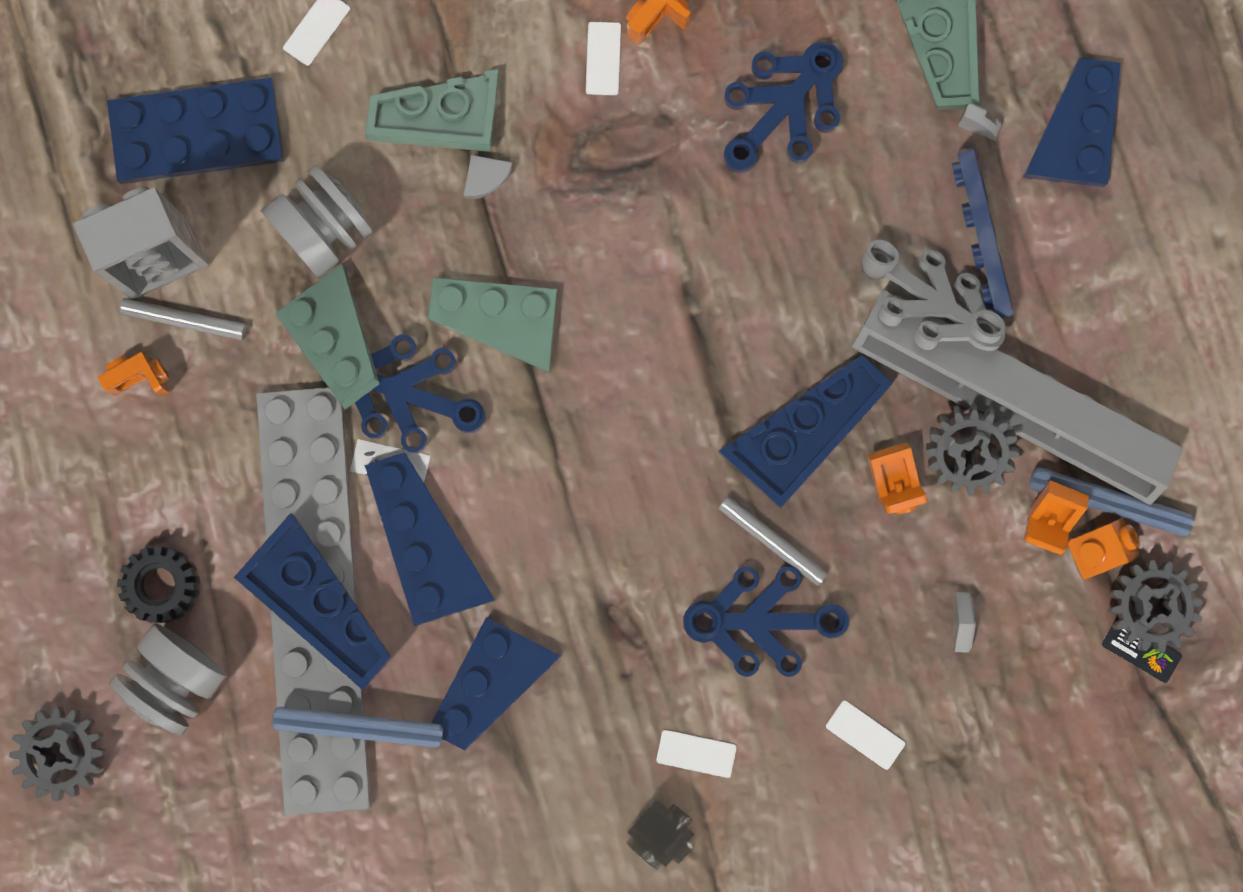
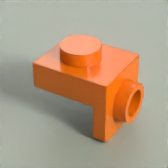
M685 0L637 1L626 16V20L629 21L627 23V36L640 46L665 15L682 29H685L690 23L691 16L688 10V3Z
M143 352L131 358L125 355L111 361L105 366L107 372L97 377L104 391L113 396L122 393L146 378L155 393L162 397L170 393L165 384L166 381L170 380L165 367L158 358L152 360L151 357Z
M907 442L867 454L877 498L888 514L909 513L915 510L918 505L928 502L926 493L920 486L912 450Z
M1050 480L1029 509L1025 541L1062 555L1067 549L1069 532L1088 508L1089 495Z
M1123 517L1068 540L1067 544L1083 580L1129 563L1140 556L1137 549L1140 547L1138 535L1130 524H1126Z

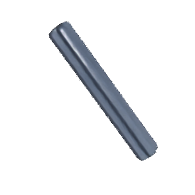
M1041 467L1035 468L1030 478L1029 487L1032 490L1042 492L1051 480L1089 495L1088 507L1180 536L1189 535L1194 524V516L1192 514L1154 502L1152 505H1149L1131 495Z
M280 706L275 708L272 719V726L275 730L435 748L440 747L443 736V727L440 724Z

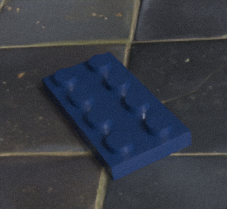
M271 77L107 100L116 178L120 184L284 162L275 86Z

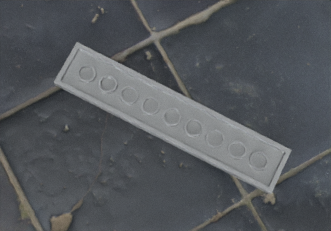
M330 388L256 393L266 540L290 513H293L357 605L343 406ZM271 611L277 707L365 716L363 690ZM279 730L284 816L371 808L367 740Z

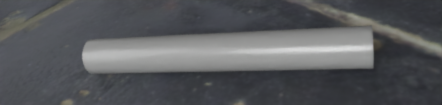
M123 298L120 306V314L238 340H243L246 334V324L127 298Z
M730 496L718 508L816 586H819L828 573Z

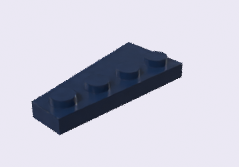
M976 144L959 148V161L952 163V169L957 188L965 186L969 200L968 203L961 205L967 229L975 227L979 242L971 245L976 269L985 268L988 284L981 285L986 310L994 308L995 313L1001 318L1013 315V306L1001 254L997 247L998 242L993 219L988 209L984 179L979 171Z
M860 356L719 450L718 453L776 506L781 508L891 387L893 382L865 357Z
M402 453L365 465L414 626L496 601L407 454Z
M290 513L235 575L234 578L362 690L368 687L393 658L293 513Z

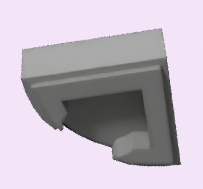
M972 102L966 106L957 125L996 141L1001 129V123L997 118L993 120L986 118V109Z
M471 155L464 198H482L498 189L507 181L513 167L512 162Z
M955 592L953 610L954 652H969L972 648L976 627L973 597L970 593Z

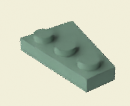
M896 0L937 110L965 109L968 103L971 102L979 106L976 0Z
M499 69L485 71L483 76L464 80L462 76L447 79V83L422 88L419 85L371 95L365 133L367 141L491 152Z
M341 264L275 314L341 405L347 409L380 383L367 339L364 337L359 319V310L349 284L351 283L346 268Z
M432 278L428 320L549 373L557 289Z

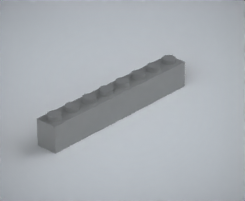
M882 290L857 335L852 348L969 410L971 404H976L978 413L984 414L986 409L992 407L994 409L995 421L1002 416L1008 419L1009 426L1007 430L1015 429L1016 435L1149 505H1152L1168 488L1183 447L1171 442L1164 435L1154 433L1133 422L1128 416L1110 410L1095 402L1090 396L1074 391L1057 382L1052 376L1042 374L1021 363L1014 356L1004 354L997 349L993 351L980 350L968 341H939L933 350L920 348L914 342L913 336L921 322L932 321L938 325L949 324L945 323L940 317L904 318L898 326L884 324L878 316V311L884 300L889 297H896L900 300L905 299Z

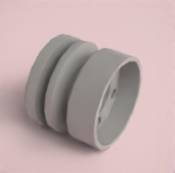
M314 165L307 172L319 186L316 190L312 192L299 178L295 181V185L304 200L297 205L281 193L260 211L319 279L339 262V258L331 246L334 240L338 239L346 247L353 250L357 245L346 230L353 226L364 239H367L373 231L366 222L362 208L336 178L334 179L323 172L317 165Z
M153 623L137 644L139 652L148 661V664L144 666L132 660H125L122 666L131 678L122 674H115L109 684L116 694L124 700L125 704L141 718L180 736L189 727L188 722L180 713L191 718H196L200 713L197 706L188 697L190 692L209 699L227 675L218 664L194 645L166 627Z

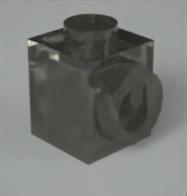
M654 797L627 828V833L631 837L626 843L637 855L656 870L662 864L667 867L672 860L679 864L694 847V844L690 841L694 836V832L688 827L693 820L676 804H673L668 809Z

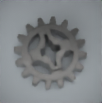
M971 404L969 413L963 414L959 406L954 407L955 417L952 419L943 414L940 415L941 429L931 427L929 436L934 442L926 443V454L932 456L928 459L929 470H939L937 482L942 484L950 480L951 492L956 493L961 486H965L968 496H973L975 487L979 486L982 487L986 494L990 493V483L993 481L1003 486L1005 484L1003 471L1014 473L1016 468L1011 458L1019 457V448L1013 444L1017 441L1015 429L1006 430L1009 426L1008 419L1002 416L995 421L994 409L992 407L986 409L984 414H980L976 404ZM991 433L999 440L1001 450H997L996 445L989 443ZM978 442H979V449H980V450L973 449L974 446H977V444H978ZM944 450L948 451V455L955 457L954 467L946 460ZM965 450L971 451L967 457L965 456Z
M1155 560L1145 562V571L1137 564L1130 566L1129 570L1132 577L1118 576L1116 580L1122 586L1121 590L1109 591V596L1117 600V606L1107 608V611L1119 616V620L1112 625L1113 629L1125 628L1127 632L1123 641L1125 643H1132L1139 639L1138 650L1147 651L1151 643H1153L1156 652H1165L1166 642L1173 648L1181 647L1180 635L1185 637H1193L1195 635L1194 631L1189 627L1190 622H1202V617L1194 613V607L1201 606L1204 602L1202 599H1193L1191 594L1199 587L1198 584H1185L1184 580L1188 574L1185 569L1173 574L1172 562H1163L1159 570ZM1148 578L1164 580L1155 589H1151L1141 583ZM1178 596H1180L1181 599V613L1178 611ZM1159 598L1161 601L1158 603V608L1162 612L1161 614H1151L1150 611L1153 606L1148 601ZM1129 599L1133 602L1134 608L1132 618L1129 612ZM1158 623L1164 628L1167 627L1169 629L1168 632L1160 635L1146 633Z
M53 707L51 717L46 710L37 711L36 719L38 723L32 720H24L21 724L27 731L26 734H17L12 737V740L20 744V749L9 753L10 758L19 759L20 765L12 770L13 775L24 773L27 777L21 787L27 789L36 785L35 797L43 798L51 791L53 801L62 800L65 790L71 798L80 795L78 784L85 788L92 787L94 782L89 774L100 773L104 769L100 764L96 763V757L107 754V750L96 748V742L104 737L103 733L91 734L89 731L95 721L90 718L79 722L80 711L77 709L71 710L65 717L63 707ZM59 725L51 737L38 736L47 727ZM78 736L82 740L84 752H81L77 742ZM60 746V752L65 755V758L70 760L56 761V755L48 748ZM32 755H34L39 766L38 771L33 764ZM64 770L78 771L70 780L57 782L58 778L62 777Z

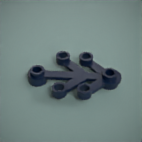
M817 42L810 45L804 54L799 56L775 57L766 51L759 52L754 56L751 70L755 77L765 80L772 77L774 73H801L791 85L747 87L741 82H734L728 85L725 90L724 101L733 110H740L746 105L774 104L744 138H735L727 144L724 151V163L730 171L738 174L750 171L757 160V148L787 115L790 142L787 146L788 158L797 164L804 163L810 158L813 147L806 134L804 95L814 84L818 110L814 116V125L822 133H830L836 129L840 115L834 107L832 81L839 76L842 70L843 58L840 51L834 45L827 42ZM825 56L829 59L830 65L826 68H820L816 65L815 58ZM762 59L767 60L771 63L772 68L766 72L760 71L756 66L757 62ZM733 90H740L745 98L741 102H734L730 99L729 94ZM822 113H829L833 116L834 123L828 126L823 125L819 120V116ZM801 143L807 148V153L804 156H797L793 153L792 146ZM738 147H743L748 151L749 156L744 160H738L733 155V151Z
M401 334L396 336L390 346L371 354L376 371L398 359L401 361L411 360L416 355L417 345L409 335ZM404 340L410 342L411 351L408 354L400 355L397 353L396 347L399 342ZM437 349L432 353L429 360L390 378L377 374L380 384L372 390L384 394L402 433L401 444L410 453L423 451L427 445V436L417 427L407 403L451 418L456 428L464 433L479 431L486 421V413L483 406L474 399L467 398L455 402L413 387L438 374H450L455 369L456 358L448 349ZM443 354L448 355L451 358L449 367L446 369L437 368L435 364L437 357ZM368 392L355 402L363 419L361 428L363 433L369 438L380 439L387 433L388 423L382 415L376 412ZM468 407L473 408L476 411L475 419L469 423L463 422L460 418L461 411ZM372 419H379L382 422V429L376 434L369 433L367 429L368 422ZM411 433H418L422 437L421 444L416 448H411L407 445V437Z
M747 566L739 568L734 573L733 581L712 602L702 600L693 603L688 607L683 617L685 632L691 639L701 643L712 641L733 662L735 671L745 677L752 676L758 671L759 659L754 653L743 651L725 630H743L776 662V669L781 675L791 677L798 674L801 670V658L795 652L788 651L768 630H817L823 637L837 638L842 636L849 626L847 612L841 606L835 604L822 606L816 613H767L787 592L796 590L801 583L799 571L790 566L781 568L775 575V581L743 613L725 612L743 592H750L758 585V573L753 568ZM748 571L753 575L754 582L750 587L745 588L739 584L738 576L741 572ZM790 571L795 575L796 582L792 587L788 588L781 584L780 577L783 572ZM702 613L708 614L712 619V625L707 630H701L696 625V618ZM828 613H832L838 618V625L832 630L825 628L823 625V618ZM747 655L753 658L754 668L750 672H743L739 668L738 663L741 657ZM790 655L796 660V668L792 672H786L781 667V660L785 656Z

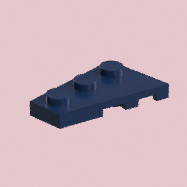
M1084 58L1078 59L1022 178L1102 188L1108 184L1121 63Z
M486 617L431 723L440 724L443 727V740L465 751L561 656Z

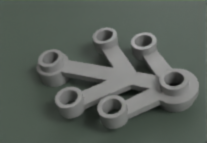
M875 240L868 245L862 257L865 273L875 279H881L886 276L920 299L900 300L896 297L886 298L878 311L879 319L884 324L898 326L904 318L947 317L956 323L938 325L932 321L921 322L914 333L913 339L916 345L924 350L935 349L939 341H968L974 347L984 351H993L1002 345L1005 339V323L999 315L985 309L979 292L981 284L976 276L970 273H961L951 289L944 268L946 265L944 256L938 251L927 250L922 254L917 268L923 276L930 279L931 287L897 264L899 252L891 243ZM955 297L965 301L967 310L956 303Z

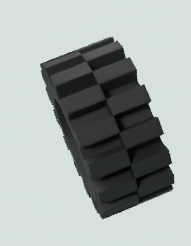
M160 546L141 549L139 554H132L128 558L130 561L128 565H123L120 570L123 573L122 579H118L117 587H121L122 593L118 594L120 601H125L127 606L124 608L129 613L135 614V618L142 621L169 623L172 620H178L185 616L184 613L186 611H190L193 608L194 604L192 602L194 598L199 596L200 591L197 590V584L200 583V577L196 576L194 571L197 568L194 563L189 562L185 554L175 549ZM158 568L169 571L175 582L172 595L161 602L151 600L144 591L146 576L152 570Z

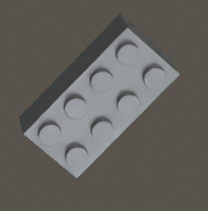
M148 187L133 189L123 196L124 201L111 207H107V205L93 207L82 214V220L73 223L93 272L133 300L209 266L190 221L155 187L148 189Z

